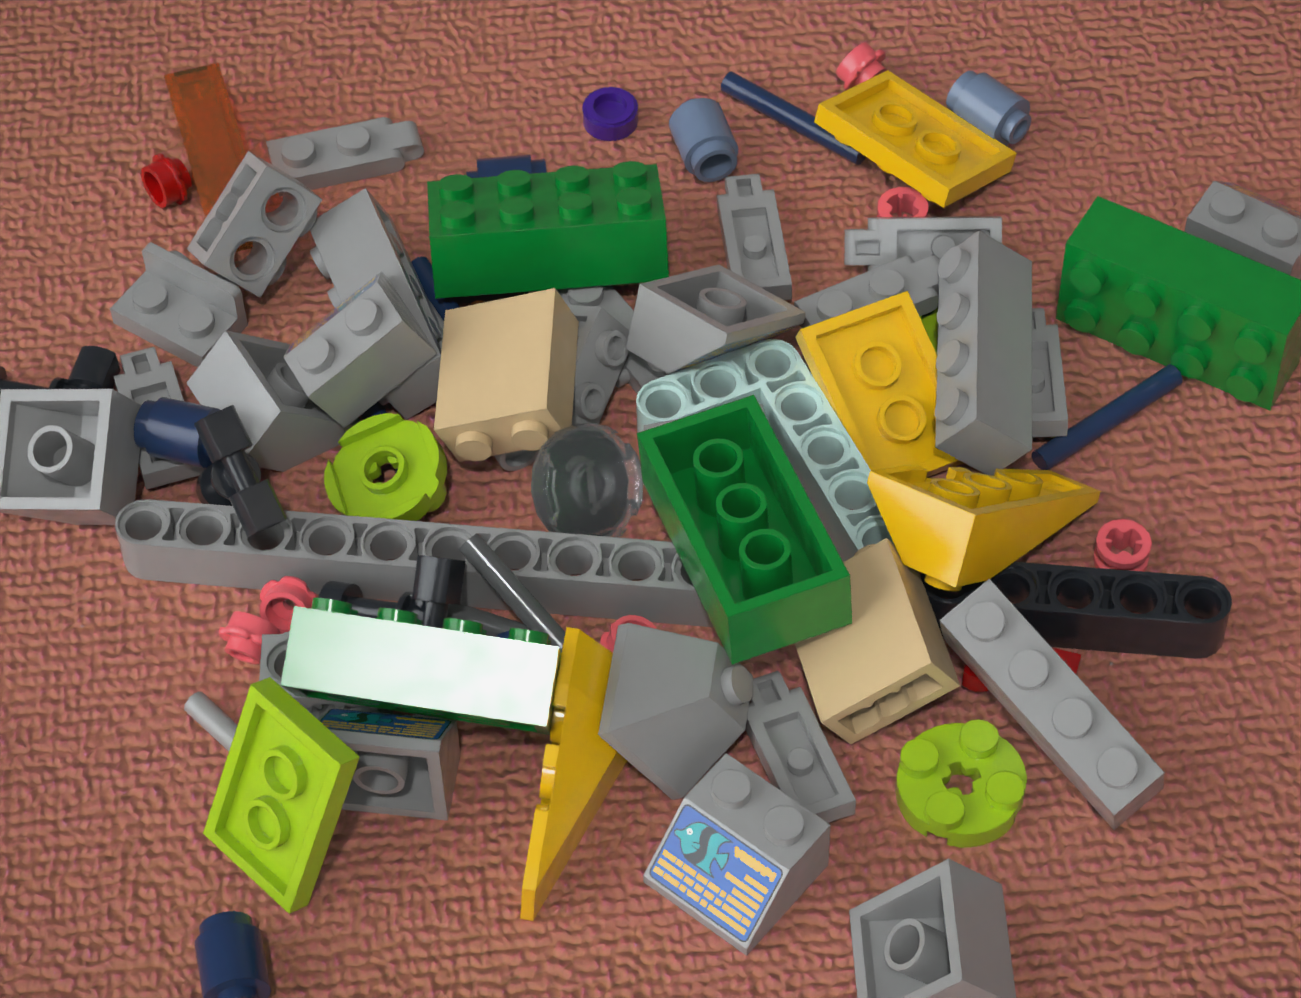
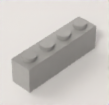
M365 188L316 218L310 229L316 246L310 249V254L326 279L331 278L334 287L327 292L335 308L382 271L388 277L438 353L378 401L382 406L390 403L407 420L437 401L443 330L391 216Z
M978 230L960 245L950 248L939 259L935 447L982 473L993 476L996 468L1003 469L1032 450V261Z
M990 579L940 619L942 635L946 643L1113 830L1164 788L1165 772Z

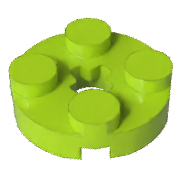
M378 414L352 426L338 441L342 448L337 453L334 463L332 464L328 459L324 471L326 493L332 505L341 515L418 521L427 512L438 509L445 501L447 494L444 485L447 476V460L442 446L426 425L419 421L416 423L404 420L400 414ZM390 462L394 469H398L394 477L389 481L373 483V480L381 475L380 467L385 463Z
M980 719L970 720L965 724H943L924 731L914 739L906 742L903 746L896 776V800L904 819L915 831L927 837V831L935 836L948 838L947 845L959 848L977 847L999 839L1015 823L1016 815L1023 805L1027 775L1019 753L1006 739L999 736L998 730L993 724ZM965 775L974 780L972 782V793L965 795L962 794L958 787L947 789L944 784L948 783L951 776Z

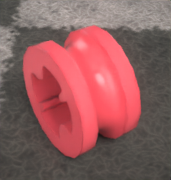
M910 187L892 188L883 193L879 198L877 217H893V213H897L898 217H901L902 212L912 214V217H927L928 201L919 191Z
M1127 519L1112 520L1104 524L1097 533L1093 555L1095 567L1145 572L1152 546L1149 532L1139 523ZM1112 546L1119 550H1123L1129 546L1132 549H1134L1133 555H1131L1127 551H1121L1118 554H1114L1113 552H1111Z

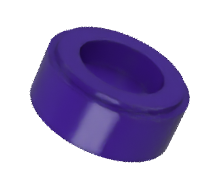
M617 87L600 88L590 93L583 102V125L585 130L594 138L603 141L621 140L631 135L638 125L637 100L630 92Z

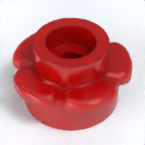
M159 153L153 156L152 163L141 169L143 185L149 197L160 208H165L175 202L180 206L187 199V190L191 188L192 181L186 166L178 158L170 159Z

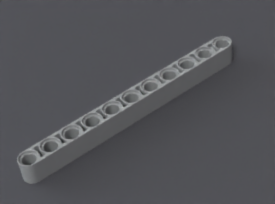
M151 499L136 500L127 504L119 511L115 519V530L124 564L129 573L136 578L144 580L262 590L263 586L270 580L278 582L284 576H294L305 581L310 591L316 594H320L321 589L327 582L338 581L358 585L362 591L363 598L398 601L405 592H413L417 556L425 555L466 561L461 604L476 608L512 610L459 551V548L468 539L478 533L509 569H519L512 572L549 614L619 619L626 615H638L655 623L713 627L673 543L668 541L284 510L288 518L287 520L247 538L233 506ZM572 574H581L579 576H570ZM634 579H642V581H632V580H634Z

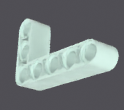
M778 339L762 340L652 380L643 385L638 392L636 399L637 433L644 431V425L681 419L755 395L758 403L763 405L769 424L842 561L844 562L852 558L859 549L867 545L877 544L885 538H888L893 543L867 484L871 469L801 356L791 344Z

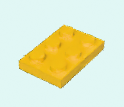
M889 70L819 103L814 123L834 135L837 141L852 147L875 162L882 171L893 174L919 191L928 201L937 203L943 208L1011 172L1017 154Z
M908 291L799 330L795 338L812 376L871 471L903 465L921 466L928 470L926 477L948 470L949 467H956L964 463L935 447L937 354Z

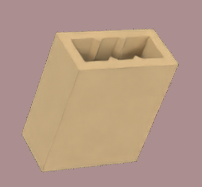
M556 288L445 310L434 431L459 462L468 460L482 461L490 456L521 450H540L557 434L572 429L579 321Z
M888 538L877 544L867 545L859 549L852 558L843 562L850 574L852 624L795 643L820 722L851 745L960 686L920 573L903 565L895 545Z

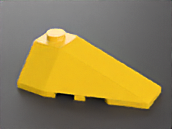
M903 465L872 470L867 480L869 489L903 565L926 574L924 579L926 583L946 591H960L962 586L991 579L1098 503L1101 493L1100 490L1050 470L996 468L994 476L974 473L964 467H949L946 478H926L928 470L925 468Z
M566 627L552 704L554 710L550 730V742L552 744H546L539 792L541 804L537 803L535 808L522 885L520 919L534 921L627 762L622 755L598 735L613 653L577 628Z

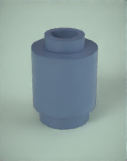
M971 70L963 73L955 81L946 99L948 109L1005 146L1009 143L1016 144L1030 127L1029 101L987 73L977 74Z
M695 98L682 103L671 115L669 129L686 169L703 182H715L727 177L736 168L738 145L721 106L715 100L708 98Z

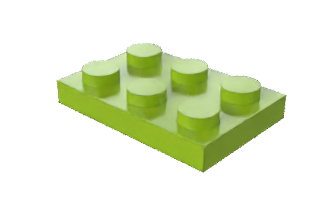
M271 677L250 685L203 834L287 913L295 912L309 904L360 756Z

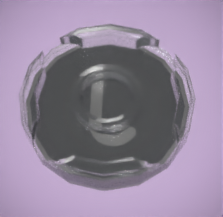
M589 423L574 424L556 431L541 446L532 467L531 495L537 516L549 532L620 538L628 530V528L624 527L629 523L631 516H637L643 501L644 485L640 461L630 443H624L619 436L614 434L618 432L609 426Z

